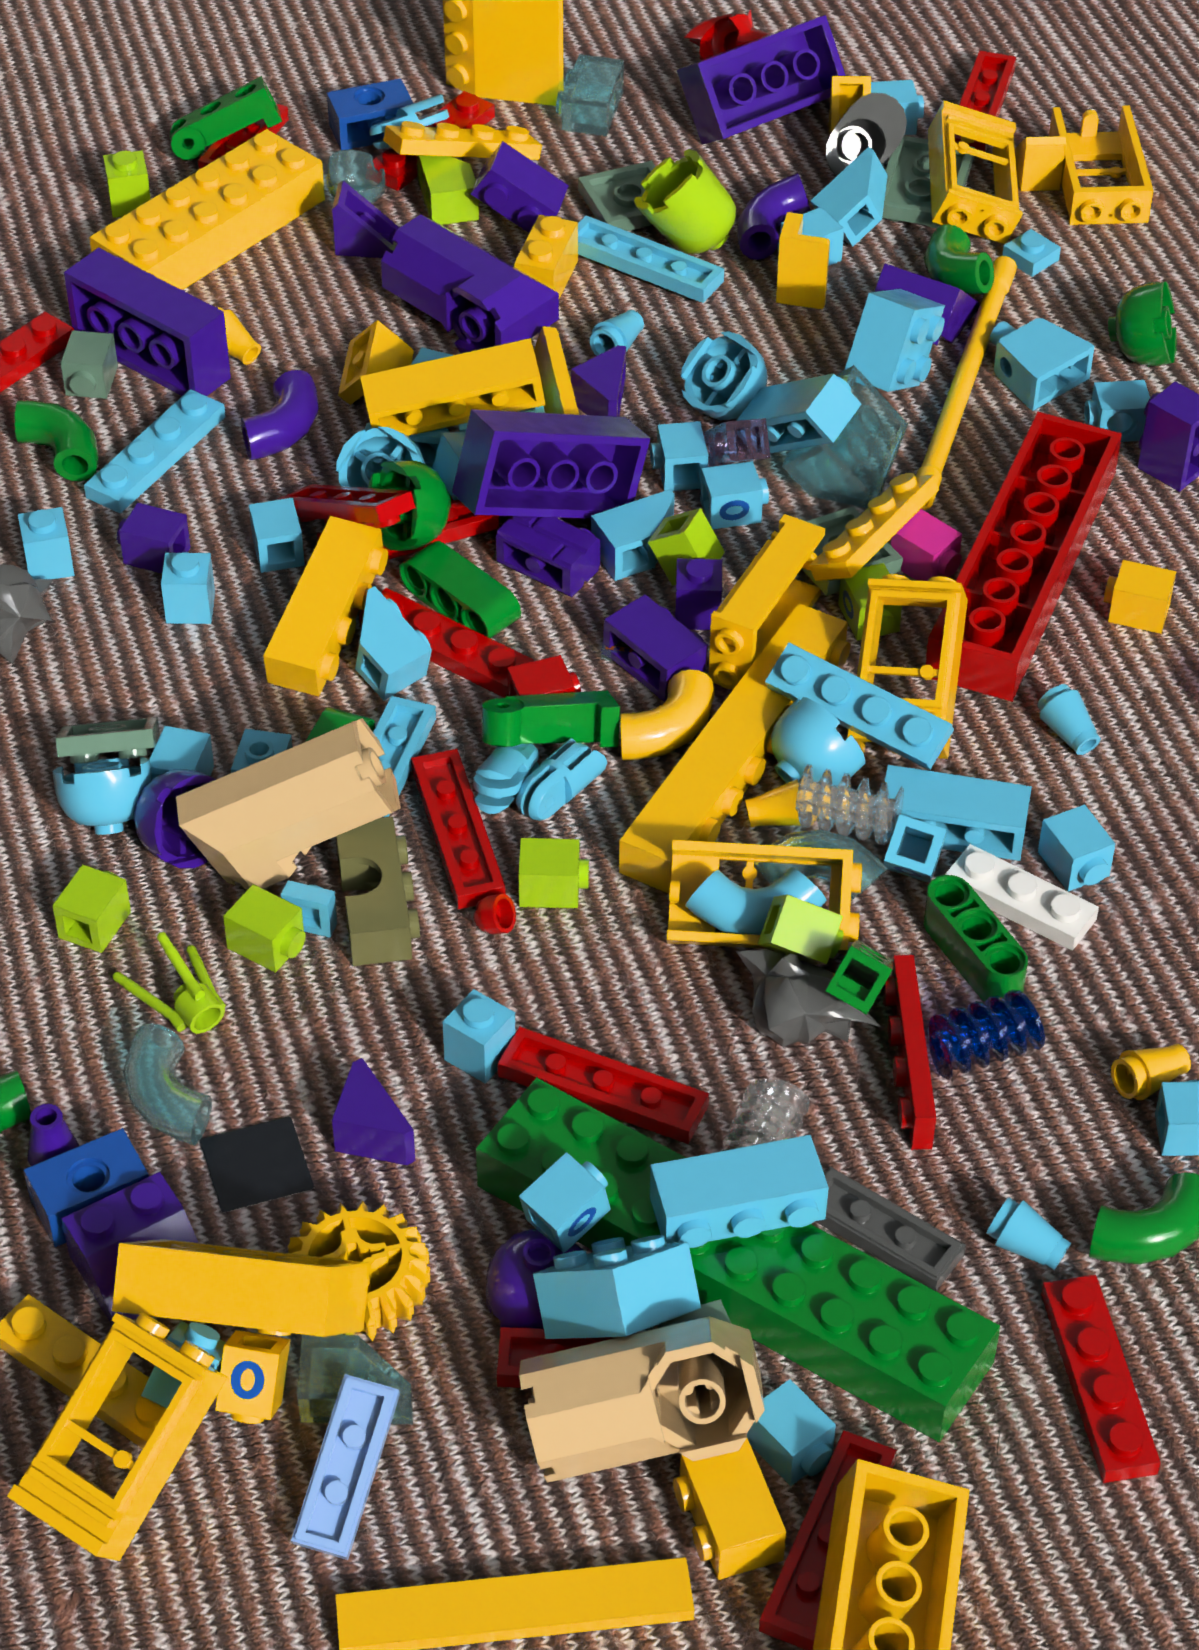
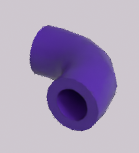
M798 173L765 187L748 201L737 221L738 244L742 253L748 258L759 260L773 254L779 243L777 230L781 226V222H784L787 212L803 214L811 211Z
M291 370L283 373L273 385V393L276 399L275 405L266 412L241 418L242 435L249 460L261 459L285 451L309 432L319 409L317 389L310 374L302 370Z

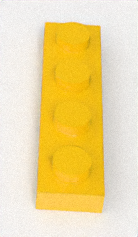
M403 121L401 126L386 125L383 141L400 155L489 158L500 143L504 141L530 160H539L542 144L531 137L527 129L518 126H507L506 130H495L486 125L474 124L471 129H460L458 126L450 123H438L436 127H425L417 122Z
M905 473L893 478L889 483L890 486L880 496L869 501L867 504L868 508L859 517L849 521L845 525L846 529L835 540L823 546V552L809 565L815 581L852 578L939 491L934 474L915 476L914 473Z
M30 1294L0 1321V1348L69 1397L101 1346L99 1342ZM126 1363L95 1416L143 1449L167 1408L141 1396L149 1377L129 1363Z

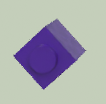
M137 503L128 518H124L120 522L117 530V542L121 545L123 564L162 574L165 553L188 552L191 548L187 515Z
M677 558L675 618L689 630H710L711 614L722 603L723 559Z

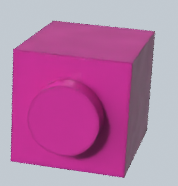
M922 509L891 538V546L903 557L901 571L916 581H928L929 578L937 576L950 577L957 571L962 560L960 554L962 533Z

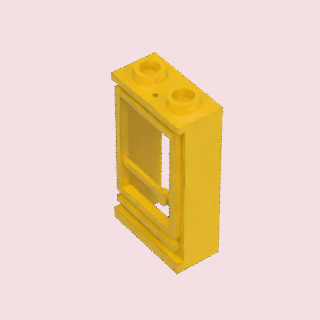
M943 101L928 128L932 222L940 225H955L964 232L999 243H1007L1023 215L1022 211L1019 210L1014 144L1016 123ZM955 134L961 136V142L955 143ZM978 141L994 147L992 154L970 148L968 144ZM955 150L961 154L967 153L993 162L995 196L957 185Z
M1130 105L1122 106L1118 132H1097L1098 114L1095 110H1087L1082 115L1080 133H1067L1061 108L1053 107L1049 137L1066 136L1061 186L1069 214V225L1148 223L1154 190ZM1121 160L1123 168L1115 166L1107 169H1076L1074 161ZM1110 175L1112 178H1120L1121 175H1126L1128 186L1080 187L1078 176Z
M786 514L779 520V532L774 531L771 534V540L768 539L718 609L714 610L711 614L708 676L712 679L713 683L733 690L796 605L800 603L812 608L821 595V589L794 578L801 568L811 570L809 565L818 557L813 551L825 536L826 528Z
M888 574L883 576L882 579L868 578L869 589L857 677L871 684H874L875 674L922 677L924 680H931L933 677L938 678L935 700L901 699L952 724L968 602L962 583H956L951 578L941 576L931 577L928 581H914L897 574ZM884 605L946 608L939 669H933L931 665H924L921 668L876 666ZM848 729L847 738L852 735L864 754L866 742L873 741ZM951 736L938 756L939 759H948Z
M672 840L667 944L768 949L757 944L760 935L716 933L715 927L694 915L685 906L697 888L713 872L719 870V860L747 862L742 876L746 880L745 887L752 889L753 880L757 877L754 862L831 866L829 911L843 916L839 929L843 930L844 934L838 953L847 954L849 942L854 943L856 939L858 940L860 913L850 912L851 892H861L862 863H853V850Z
M140 1312L136 1320L115 1313L111 1320L114 1324L19 1484L13 1485L7 1495L9 1499L93 1555L117 1561L121 1560L227 1379L225 1375L210 1366L215 1359L213 1355L187 1340L184 1341L180 1348L166 1339L170 1331L167 1326ZM133 1352L182 1382L136 1461H133L131 1453L123 1450L118 1451L87 1431ZM81 1439L113 1458V1463L116 1467L121 1469L128 1468L130 1470L115 1497L66 1466Z

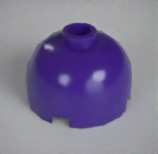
M173 769L153 778L143 788L136 802L134 822L137 835L148 852L177 868H196L209 862L180 828L176 797L216 780L215 778L195 770Z
M529 1229L512 1236L496 1250L488 1265L486 1304L490 1313L492 1311L500 1320V1327L544 1329L533 1273L555 1266L553 1257L563 1254V1252L537 1229ZM575 1243L564 1253L581 1251L583 1249Z

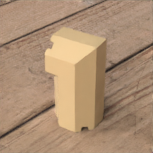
M363 718L176 797L180 828L226 882L235 885V882H238L247 890L252 884L264 889L290 878L297 868L293 860L300 851L306 855L312 846L401 809L397 783L390 767L384 770L379 759L380 756L385 755L381 743Z
M710 1316L626 1337H618L524 1359L520 1362L519 1379L521 1390L531 1388L533 1398L528 1399V1404H524L526 1421L537 1463L540 1469H544V1478L547 1483L678 1452L692 1461L740 1450L747 1439V1433L753 1423H757L765 1411L761 1373L750 1330Z

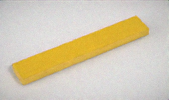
M686 1557L335 1594L339 1650H419L694 1620L695 1611Z

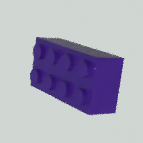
M826 15L801 22L677 69L702 145L728 138L830 98L832 76H846Z
M99 247L64 272L71 323L74 331L114 334L117 362L181 396L190 389L208 396L231 378L224 312L217 307L188 294L184 290Z
M471 409L452 493L474 515L591 518V515L635 500L651 438L626 417Z

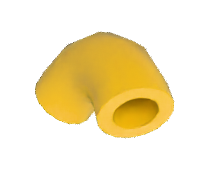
M699 670L680 671L669 680L667 687L668 697L662 705L648 711L621 713L622 760H639L663 756L688 744L708 723L714 699L712 679L706 673Z

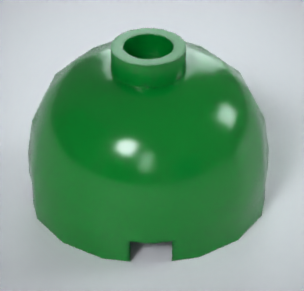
M1148 282L1133 287L1118 302L1116 316L1109 317L1108 319L1110 341H1118L1122 354L1130 361L1142 366H1165V364L1175 362L1177 333L1176 327L1172 328L1171 314H1175L1167 282Z
M402 460L383 462L379 465L383 467L381 472L372 474L368 488L411 491L416 507L401 514L400 522L380 528L383 534V545L387 549L395 551L411 550L426 546L442 533L447 524L451 498L446 485L438 472L422 462Z

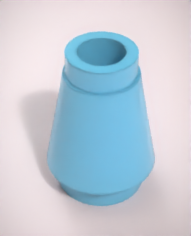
M628 310L625 313L596 324L590 337V346L594 354L598 356L617 345L626 346L627 352L644 328L642 316L634 310Z
M1061 684L1053 687L1040 698L1037 704L1041 711L1040 719L1074 749L1078 755L1090 752L1099 744L1101 738L1097 734L1079 691L1071 690L1067 684Z
M1010 1197L1004 1202L986 1234L997 1240L995 1246L1039 1264L1046 1265L1053 1270L1056 1269L1071 1245V1242L1063 1238L1028 1203L1023 1200L1019 1204Z

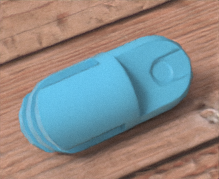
M439 94L398 109L396 117L371 126L369 130L370 136L385 132L386 125L401 126L403 121H412L428 126L449 118L447 109L417 117L415 114L418 111L444 103L443 95ZM383 138L372 143L378 150L390 147L383 141Z
M570 738L523 781L516 797L518 810L533 820L542 821L551 817L606 769L608 762L605 756L597 750L591 751L588 746L580 742L576 743L574 739Z
M533 744L497 747L477 769L476 775L473 778V787L478 794L474 799L481 811L487 814L499 813L508 808L517 797L523 781L539 766L537 762L539 752Z

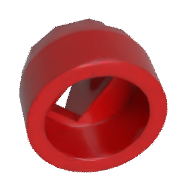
M489 895L478 901L476 905L477 910L473 914V920L478 929L493 935L512 931L516 922V910L512 899L508 895Z

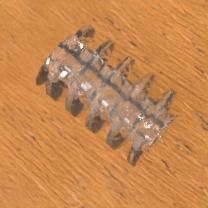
M807 764L801 776L796 799L799 822L803 827L809 828L817 819L818 827L823 832L830 831L836 823L838 834L845 837L855 827L856 836L862 841L869 839L874 831L876 843L884 846L892 837L899 814H901L904 789L901 786L895 798H890L888 783L882 782L877 792L873 794L870 793L869 778L866 777L862 779L856 790L851 789V778L848 773L843 775L838 785H834L832 783V771L827 768L819 781L814 780L813 766Z
M762 1078L751 1082L743 1093V1100L737 1107L736 1116L730 1123L729 1132L724 1137L720 1151L797 1137V1132L803 1126V1116L810 1109V1100L806 1093L796 1085L785 1080Z

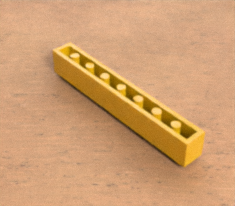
M800 603L796 605L619 840V873L669 894L672 870V840L715 842L719 835L721 824L728 815L733 817L737 813L745 791L750 785L756 786L764 773L766 762L773 754L771 734L774 725L794 701L769 689L765 680L788 642L842 668L851 648V644L846 641L847 621Z

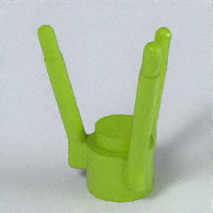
M159 932L157 939L184 982L174 993V1009L121 972L113 974L114 981L167 1018L178 1032L189 1027L192 1033H204L215 1027L225 1014L226 1004L217 994L196 947L189 945L186 951L199 982L194 978L165 932Z

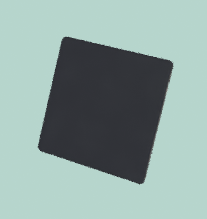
M289 1116L200 1140L220 1209L224 1213L309 1191L314 1188L292 1118Z

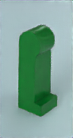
M262 76L176 120L172 124L169 134L171 147L175 155L183 160H193L203 153L205 146L207 147L261 119L265 121L268 128L282 122L280 110Z
M608 690L506 696V698L490 699L482 704L481 739L484 743L497 747H513L520 744L565 743L570 738L574 739L576 743L597 742L600 747H618L620 706Z
M856 939L825 991L867 1015L893 970L892 959Z

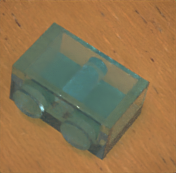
M579 54L574 68L567 70L565 91L560 90L557 96L556 113L562 114V130L600 136L608 135L624 93V60Z

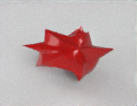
M750 9L746 15L727 14L704 20L691 29L684 38L690 39L689 41L700 47L699 56L701 60L770 34L754 28Z

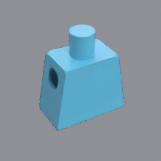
M1036 318L1018 329L1003 321L997 324L991 332L990 341L996 345L995 375L1032 411L1090 379L1095 346L1043 318Z

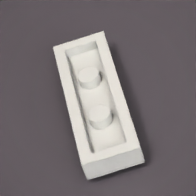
M969 844L945 874L963 878L990 910L1072 951L1097 920L1098 906L972 844Z

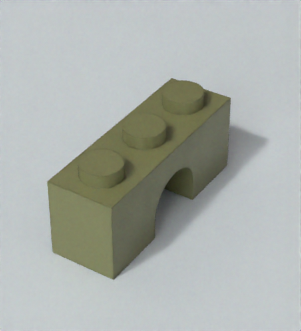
M393 817L378 818L336 836L342 892L354 890L370 891L365 894L345 896L347 929L353 966L412 959L411 939L420 938L417 908H407V901H414L411 871L402 872L401 865L408 864L405 835L396 836Z

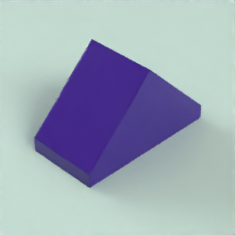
M344 180L341 181L337 186L332 207L335 255L382 258L386 250L393 253L397 243L392 238L400 227Z
M617 345L572 368L571 384L577 407L586 415L620 416L626 381V346Z
M363 1058L354 1061L332 1118L335 1152L401 1165H409L415 1162L414 1129Z

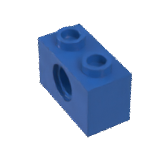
M401 78L327 92L329 126L340 150L344 151L373 145V142L384 138V132L370 136L369 130L371 126L396 117L398 109L413 104V101Z
M123 1128L24 1169L30 1201L54 1247L67 1243L61 1218L149 1177L145 1166Z

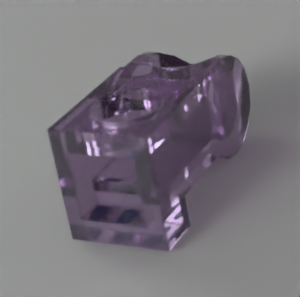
M766 418L727 421L703 432L709 451L708 467L771 458Z

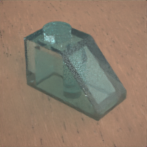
M302 1334L297 1383L300 1423H329L344 1374L399 1389L400 1396L391 1424L413 1425L411 1384L360 1336L339 1334L319 1337Z

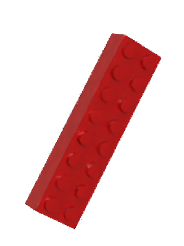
M1037 412L956 579V583H962L968 600L958 687L1013 702L1116 473L1122 433ZM942 608L928 637L925 665H931L933 669H939L946 608Z

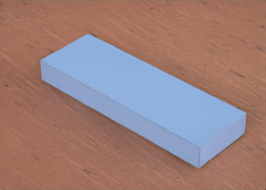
M344 1374L291 1539L292 1544L345 1560L349 1559L398 1403L399 1389Z

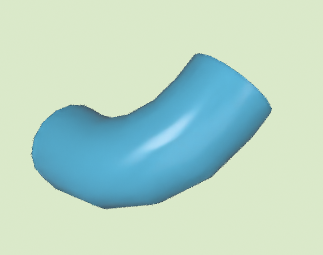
M790 867L771 885L758 889L741 887L726 877L720 870H716L697 888L685 906L694 915L723 933L761 935L773 897L788 894L819 907H822L827 900L812 881L793 867Z

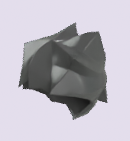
M0 564V654L13 664L27 632L40 624L52 621L47 612L43 595L54 579H33L28 571L14 565Z
M744 950L737 952L753 975L754 999L752 1012L755 1025L763 1036L770 1037L782 1047L796 1042L804 1045L809 1044L823 1032L848 1042L850 1021L880 1026L869 1014H864L825 991L835 975L834 973L802 961L796 954L786 955L770 950Z

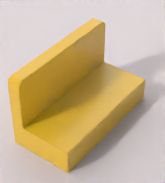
M787 212L779 238L776 303L823 309L826 303L830 240L822 237L802 235L803 214Z
M375 321L349 342L338 396L349 405L353 404L364 395L360 376L411 365L414 354L413 349L380 321Z

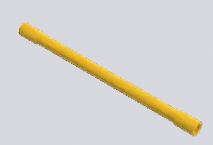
M1007 256L997 257L993 262L994 281L992 288L983 295L922 466L916 473V476L934 474L938 487L942 481V471L989 343L991 332L1017 270L1016 262ZM937 493L921 508L922 510L930 509L933 506Z

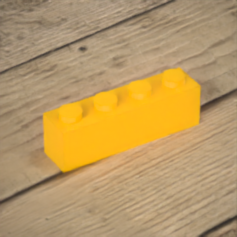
M531 338L360 376L371 428L389 427L407 436L468 423L471 409L517 412L545 405L540 372Z
M333 516L329 517L263 655L268 683L319 697L326 681H333L339 667V653L343 645L348 646L351 643L356 628L355 619L359 610H364L367 590L372 588L371 584L375 576L383 574L387 564L388 550L383 548L381 529Z

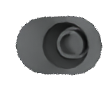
M870 93L862 96L850 106L837 123L826 143L825 155L830 170L836 176L868 147L874 150L882 166L896 150L906 133L907 119L904 108L895 98L885 93Z

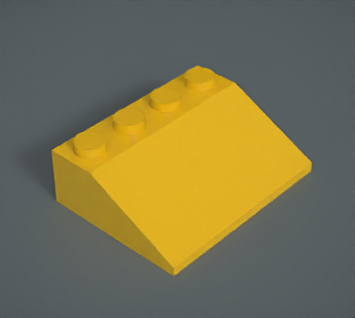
M443 0L446 84L480 98L560 106L564 103L563 0Z

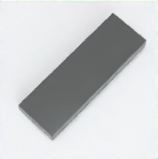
M830 1167L824 1175L829 1187L826 1219L815 1222L910 1278L937 1291L964 1257L966 1245L834 1168Z

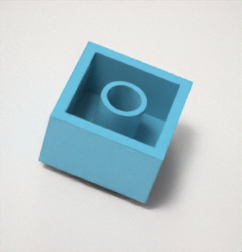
M903 289L868 293L843 375L887 392L919 386L920 382L926 379L931 368L932 361L929 358L933 342L939 339L944 328L945 319L942 317L945 305Z
M664 1235L639 1238L631 1241V1246H625L623 1237L597 1241L591 1244L592 1253L586 1254V1251L581 1250L554 1256L555 1266L533 1273L546 1339L626 1337L701 1308L689 1243H665Z

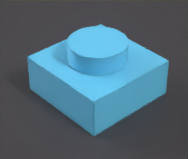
M1030 229L1005 244L1002 256L1012 258L1016 262L1018 269L1033 277L1059 260L1061 247Z
M288 880L281 893V898L302 908L304 932L331 938L338 924L335 891L313 884L307 885Z

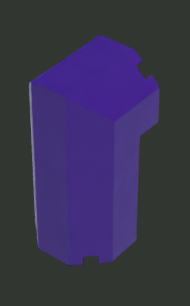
M421 214L397 229L392 238L397 243L393 253L386 250L381 259L382 287L440 321L447 333L454 329L459 337L454 344L461 354L533 338L540 333L542 326L549 327L559 320L558 292Z

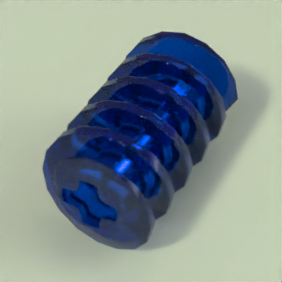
M1010 990L1004 997L991 996L985 1001V1004L979 1001L972 1002L967 1009L962 1007L953 1008L948 1013V1016L944 1013L934 1014L930 1018L928 1025V1042L931 1057L937 1072L944 1079H951L952 1062L955 1063L961 1073L966 1074L971 1070V1056H973L979 1067L985 1068L990 1064L989 1050L992 1051L998 1061L1003 1062L1008 1059V1044H1010L1011 1049L1016 1055L1022 1056L1027 1052V1038L1034 1049L1037 1050L1042 1049L1046 1038L1037 1010L1030 999L1020 990Z

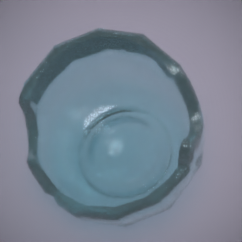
M351 149L339 150L329 156L326 170V185L329 193L334 198L337 186L343 180L371 204L383 196L386 181L385 170L380 169L378 172L375 169L371 154Z

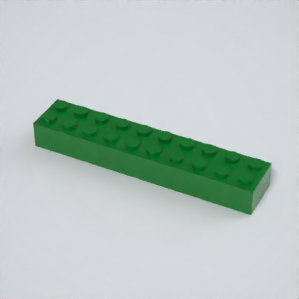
M537 1077L476 1148L477 1186L523 1211L519 1195L566 1152L581 1165L585 1161L593 1164L608 1182V1186L605 1189L611 1210L577 1241L591 1250L592 1243L605 1239L623 1237L625 1246H631V1241L661 1235L650 1200V1165L686 1158ZM811 1224L804 1227L788 1226L762 1231L755 1236L747 1238L736 1236L715 1240L699 1247L689 1248L701 1305L721 1299L731 1323L749 1329L753 1340L939 1443L994 1363L1000 1325Z

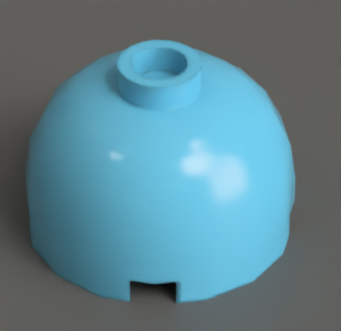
M729 331L720 332L724 336L714 340L707 337L700 341L689 353L681 372V378L685 380V391L682 390L683 397L700 413L720 421L737 419L759 390L767 387L768 379L764 358L757 349L743 336Z
M379 427L357 432L343 445L336 461V471L339 472L338 480L341 486L368 488L372 474L381 472L383 467L379 465L383 462L402 460L418 461L425 464L419 447L407 435L389 427Z
M803 697L801 700L798 698L792 703L774 725L771 734V746L773 754L779 762L774 768L786 783L795 779L798 780V783L810 781L812 790L828 791L838 788L849 780L866 762L864 754L853 736L850 735L844 741L841 734L835 729L840 724L839 720L820 704L807 697Z
M116 757L99 759L98 761L88 763H74L75 773L67 775L63 773V766L52 771L57 800L66 816L79 825L94 826L95 834L97 835L114 834L124 831L123 822L134 819L136 802L143 788L152 780L150 759L140 757V766H130L129 759Z

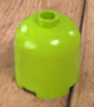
M688 149L684 151V158L674 162L668 157L657 165L641 182L645 191L641 197L634 198V203L639 211L675 249L686 254L695 255L708 250H716L727 241L728 233L735 222L736 206L728 191L699 153Z

